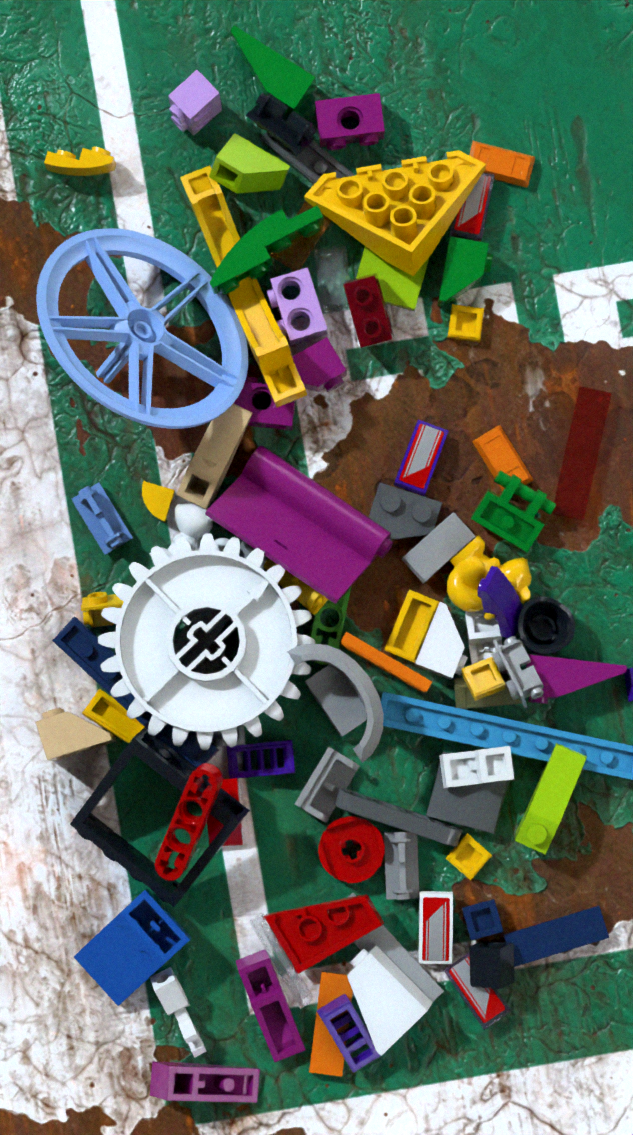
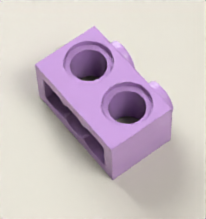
M198 70L194 71L168 95L169 111L173 115L170 117L171 120L182 132L187 129L193 136L222 111L220 93Z
M308 267L270 279L271 289L266 290L271 308L278 307L281 319L276 322L283 335L288 338L290 346L326 336L327 326ZM287 286H295L299 289L300 295L296 299L288 300L283 297L282 291ZM299 316L306 317L310 322L309 327L303 331L294 329L291 325L294 318Z

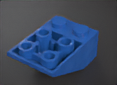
M145 889L89 941L74 958L115 1004L119 1006L190 941L192 937L149 889Z

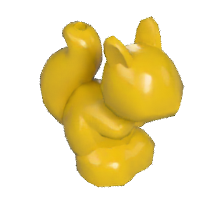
M479 535L450 560L454 569L449 574L447 580V593L453 604L463 611L476 612L483 610L481 598L478 597V586L481 579L486 578L491 566L498 567L516 590L521 603H525L531 598L528 587L531 584L532 576L528 560L523 557L515 558L500 565L499 559L495 557L490 558L483 554L485 542ZM484 612V618L492 620L495 618V614Z

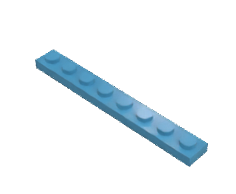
M382 693L381 705L384 713V727L486 749L510 746L511 754L546 762H548L556 743L587 756L582 770L633 780V746L396 694Z

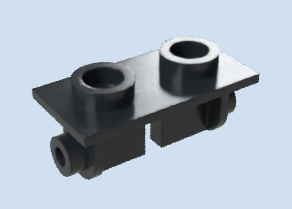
M263 92L256 101L258 105L246 115L259 128L269 132L280 140L285 147L292 149L297 154L305 149L314 139L312 137L316 130L312 128L313 124L295 111L289 115L288 119L284 117L288 106L275 98L271 93L267 95Z

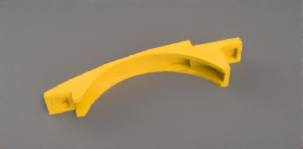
M209 165L184 175L180 179L214 263L218 267L226 254L240 240L220 185L209 177L212 170ZM248 277L238 282L240 286L228 293V296L276 408L307 396L304 384L294 364L287 339L281 332L269 308L258 280H252L251 277Z

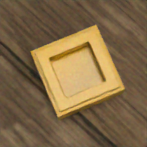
M452 304L447 338L480 342L484 308Z
M492 657L461 669V674L475 701L505 689L506 684Z
M467 833L445 859L469 880H472L491 858L492 854Z

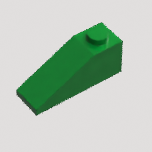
M233 25L230 30L231 40L262 92L267 95L271 93L275 98L288 106L284 116L287 113L291 114L293 111L298 113L315 88L316 77Z

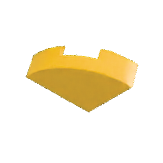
M143 481L142 497L147 509L154 517L166 523L175 490Z

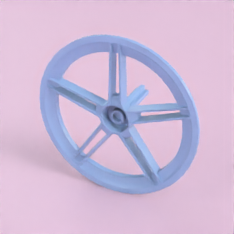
M113 228L95 229L77 234L64 241L55 249L43 266L37 285L36 302L39 322L44 337L53 355L69 377L89 396L111 411L132 421L158 428L184 429L196 427L216 419L230 408L238 398L247 377V341L232 303L226 294L222 295L219 292L214 295L210 286L212 277L194 260L175 247L157 238L135 231ZM108 255L127 256L145 261L169 273L182 284L152 308H145L140 305ZM85 260L119 317L59 316L58 296L60 286L68 271ZM188 288L191 293L164 317L159 310L184 289ZM195 297L205 308L216 328L221 345L222 366L169 333L165 328V325ZM87 328H110V330H104V329H87ZM67 339L120 342L97 370L96 375L98 378H103L104 383H110L129 361V399L112 391L95 378L77 358ZM153 353L159 354L215 387L214 390L206 398L190 406L181 408L151 407ZM139 360L143 361L141 404H139Z

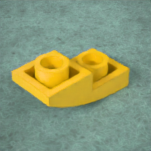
M92 147V150L82 148L79 160L75 159L76 155L68 151L57 150V153L47 151L44 161L47 171L72 176L105 174L115 171L116 168L115 159L113 156H110L111 152L100 147Z

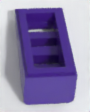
M292 740L237 745L234 747L227 746L229 779L295 773ZM277 748H283L284 767L278 768ZM270 749L271 769H265L263 750ZM256 750L258 770L251 769L250 751ZM237 752H243L245 771L238 772Z
M346 994L339 996L317 1010L353 1073L381 1056L376 1051L370 1034ZM346 1010L348 1011L347 1013L343 1014L342 1016L338 1017L332 1022L330 1021L332 1018L336 1017ZM352 1020L354 1021V1025L339 1034L337 1033V1029ZM359 1032L362 1034V1036L358 1039L354 1040L346 1046L344 1045V1041L348 1040L349 1038L353 1037ZM365 1044L369 1046L367 1050L353 1058L351 1057L350 1053Z

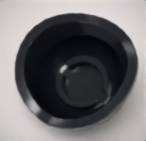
M544 596L533 598L524 605L519 614V637L525 647L534 653L541 655L556 653L566 647L574 636L575 620L573 614L566 606L552 598Z

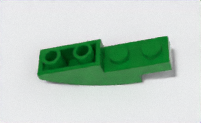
M318 205L289 220L283 209H281L248 231L232 247L217 267L210 281L214 295L219 292L225 295L234 291L240 286L238 282L248 277L254 280L265 275L269 271L267 267L272 265L269 252L272 250L274 253H279L290 247L292 240L300 236L308 238L321 230L320 226L324 224V217Z

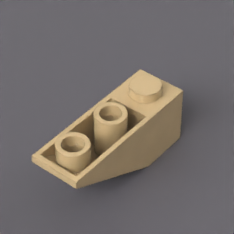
M233 403L222 415L210 422L176 495L204 509L217 497L250 421L252 412Z

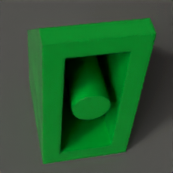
M450 236L438 300L439 307L447 306L482 281L484 272L490 273L493 254L487 253L489 243Z

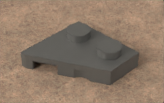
M379 483L368 518L391 532L389 539L391 541L427 536L434 530L442 502Z

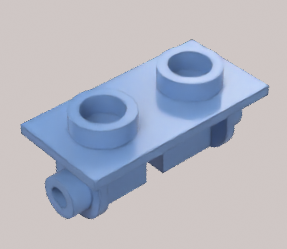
M99 482L92 487L86 486L78 492L79 495L71 499L105 555L133 538Z

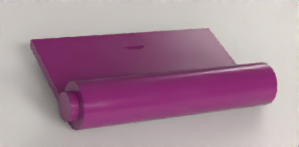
M262 445L249 458L239 478L205 513L206 516L254 549L259 548L262 550L266 557L281 565L289 573L335 604L377 556L384 558L393 545V542L389 540L391 532Z

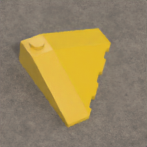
M457 150L446 152L447 159L427 162L426 156L401 160L402 167L382 170L381 164L356 168L357 175L337 178L336 172L323 174L304 195V199L313 207L318 205L322 214L384 261L414 276L432 255L486 169V164Z

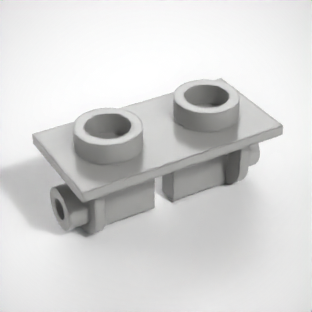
M511 636L504 641L505 645L499 647L496 640H493L496 652L491 654L499 672L506 670L510 680L505 683L513 700L520 698L524 708H526L525 698L529 696L532 699L541 697L544 694L542 690L544 684L541 682L533 665L521 670V666L531 662L521 640H517L516 636Z
M411 832L384 833L386 899L404 900L419 898L417 834Z

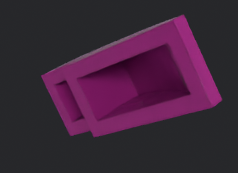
M267 948L236 960L238 972L274 1062L305 1051V1046Z

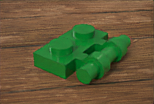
M500 470L494 478V482L504 487L503 491L499 496L488 489L473 512L471 519L525 552H528L545 525L543 521L535 517L536 513L541 509L550 515L555 509L556 503L546 498L547 494L541 490L534 491L521 483L522 479L512 474V476H509ZM513 494L529 502L525 511L509 502Z

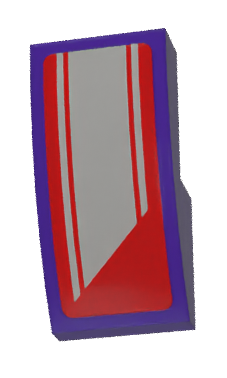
M421 420L417 421L395 479V486L425 496L448 430Z

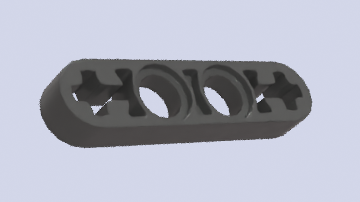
M340 788L335 801V806L343 810L450 846L458 845L463 831L452 824L348 789Z

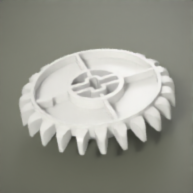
M205 533L200 542L199 550L192 551L185 537L180 536L176 539L175 556L169 558L160 547L155 546L151 548L154 567L148 570L143 565L132 562L129 565V569L137 581L135 585L130 587L125 584L116 583L112 587L113 592L124 603L121 608L110 607L102 610L101 615L109 622L116 624V631L100 635L98 643L108 648H115L116 655L105 660L100 665L101 670L108 673L121 672L123 678L112 687L110 693L112 697H122L132 693L135 699L127 710V716L130 719H135L146 711L153 714L149 722L148 734L152 736L157 735L168 723L173 726L172 738L175 746L180 747L184 743L189 731H197L200 748L208 750L212 742L213 732L221 731L227 745L234 747L237 744V726L243 724L253 736L259 737L262 735V728L258 715L264 712L277 721H281L284 718L283 711L276 701L279 695L289 699H299L300 691L288 679L291 674H310L311 667L306 662L296 666L287 651L299 645L315 644L313 638L297 634L296 627L308 622L312 615L307 610L291 609L290 604L302 592L300 586H289L281 589L278 586V582L282 579L285 569L279 564L271 567L266 572L261 569L264 551L259 548L253 550L246 559L240 557L239 538L232 537L227 542L223 551H216L212 534ZM208 610L218 613L207 625L200 621L192 626V622L188 619L189 616L196 612ZM225 617L232 622L215 640V644L219 647L217 652L211 654L205 649L188 667L181 664L180 661L199 644L198 640L194 637L198 631L202 630L208 635ZM183 622L190 628L187 633V638L190 642L176 654L174 646L176 631ZM234 631H238L240 643L237 655L232 662L225 656L221 659L226 668L210 674L193 672L206 659L212 663L221 658L226 650V645L223 642Z

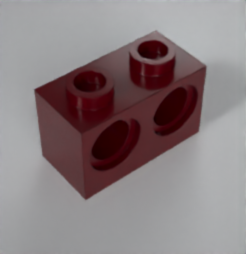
M377 273L345 281L343 286L360 347L392 340L394 333Z

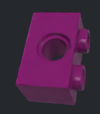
M380 93L315 101L320 147L327 146L328 150H339L346 148V144L358 142L360 146H372L378 144L379 140L384 139L385 129ZM352 117L359 122V125L355 129L349 130L344 128L341 122L345 118Z
M247 376L244 387L234 404L253 413L247 426L293 430L296 400L276 408L267 384L258 383L257 378ZM259 395H266L272 402L269 408L258 410L253 406V400Z

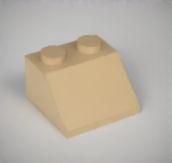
M61 708L41 713L43 719L35 721L46 758L49 761H57L117 742L114 734L71 712H65Z

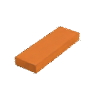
M348 632L345 633L340 642L341 646L423 694L428 691L433 682Z
M321 972L317 1010L343 994H346L350 1002H352L353 990L347 977L348 974ZM346 1010L342 1012L341 1014L332 1018L330 1021L332 1022L333 1020L337 1019L338 1017L342 1016L348 1011ZM316 1012L309 1073L342 1077L344 1057ZM349 1023L337 1029V1033L339 1034L347 1029Z

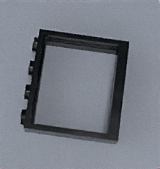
M144 727L133 737L70 825L77 830L82 838L90 840L99 847L107 858L118 862L128 870L132 878L143 882L153 890L160 900L175 907L250 810L220 788L210 815L224 825L181 883H178L176 880L168 881L160 877L155 870V863L92 814L134 755L139 757L181 792L184 791L189 776L196 767L158 737L148 734V729ZM206 775L202 776L203 783L198 792L203 793L210 784L208 782L209 778Z

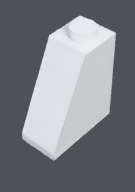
M376 945L369 952L363 948L351 960L350 963L354 967L347 977L375 1049L382 1056L428 1011L433 1002Z

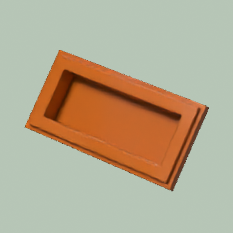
M473 141L469 156L486 164V169L482 175L490 176L491 179L528 188L535 156Z
M501 425L472 441L494 478L501 470L509 476L514 474L521 478V483L524 485L534 481Z

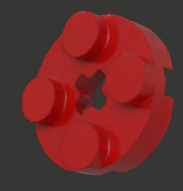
M347 816L333 821L322 833L318 853L323 868L331 876L347 883H358L373 876L381 866L385 854V845L380 831L368 820ZM352 840L354 844L361 845V850L357 852V858L351 859L349 855L342 854V849L346 847V841Z

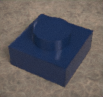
M494 899L462 907L471 941L503 932Z

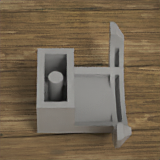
M305 644L287 651L296 666L306 661L329 663L327 667L307 679L304 683L341 737L367 720L363 738L353 748L363 763L373 754L379 744L383 731L384 713L380 697L370 677L354 659L343 651L328 645Z

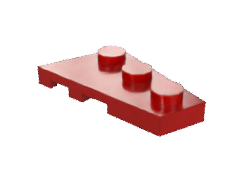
M368 894L268 913L264 916L298 974L384 924Z

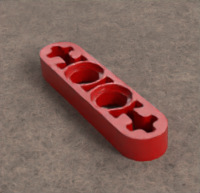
M204 763L199 765L189 776L155 860V870L165 880L173 881L180 878L188 868L223 782L221 771L213 764ZM207 775L210 784L203 793L198 792L203 783L202 776ZM187 802H197L202 808V815L195 816L189 813L186 806ZM176 829L187 831L191 838L190 843L180 842L175 835ZM174 852H177L179 854L174 862L175 868L172 869L169 867L168 859Z

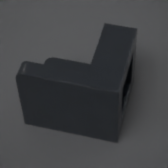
M481 941L469 947L470 985L472 987L502 989L514 983V943Z

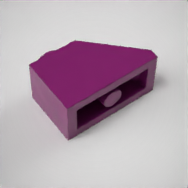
M327 337L292 357L305 389L316 392L326 389L327 392H330L344 383L342 378L347 375V370Z

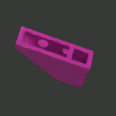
M528 654L531 662L524 665V669L533 665L541 682L544 684L542 689L544 694L537 699H532L529 696L528 702L548 704V699H555L626 673L627 666Z
M152 1061L150 1096L166 1101L257 1103L260 1069Z

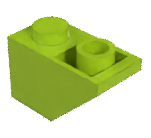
M234 133L216 156L209 177L237 194L280 190L290 165Z

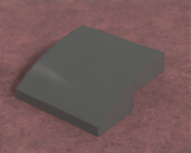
M439 764L426 816L496 834L509 780L443 788L441 765Z

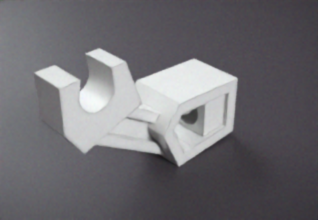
M169 967L150 977L153 989L167 1015H175L184 1040L189 1044L194 1058L207 1052L202 1038L186 1010V1007L190 1004L172 968Z

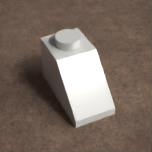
M442 602L437 607L415 666L451 680L454 673L461 675V669L464 668L468 657L462 655L465 648L447 605Z

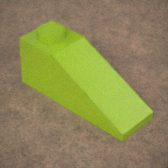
M556 743L516 830V842L546 855L587 756Z

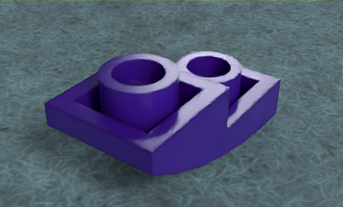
M491 566L486 578H482L479 583L478 597L481 598L484 612L495 614V621L498 622L501 636L509 638L515 636L518 630V618L523 606L516 590L498 567Z

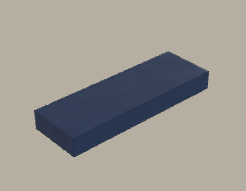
M599 905L503 934L505 942L514 943V967L609 938Z

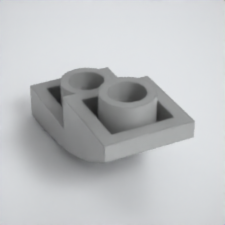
M453 512L401 560L424 584L453 556L472 541L475 535Z

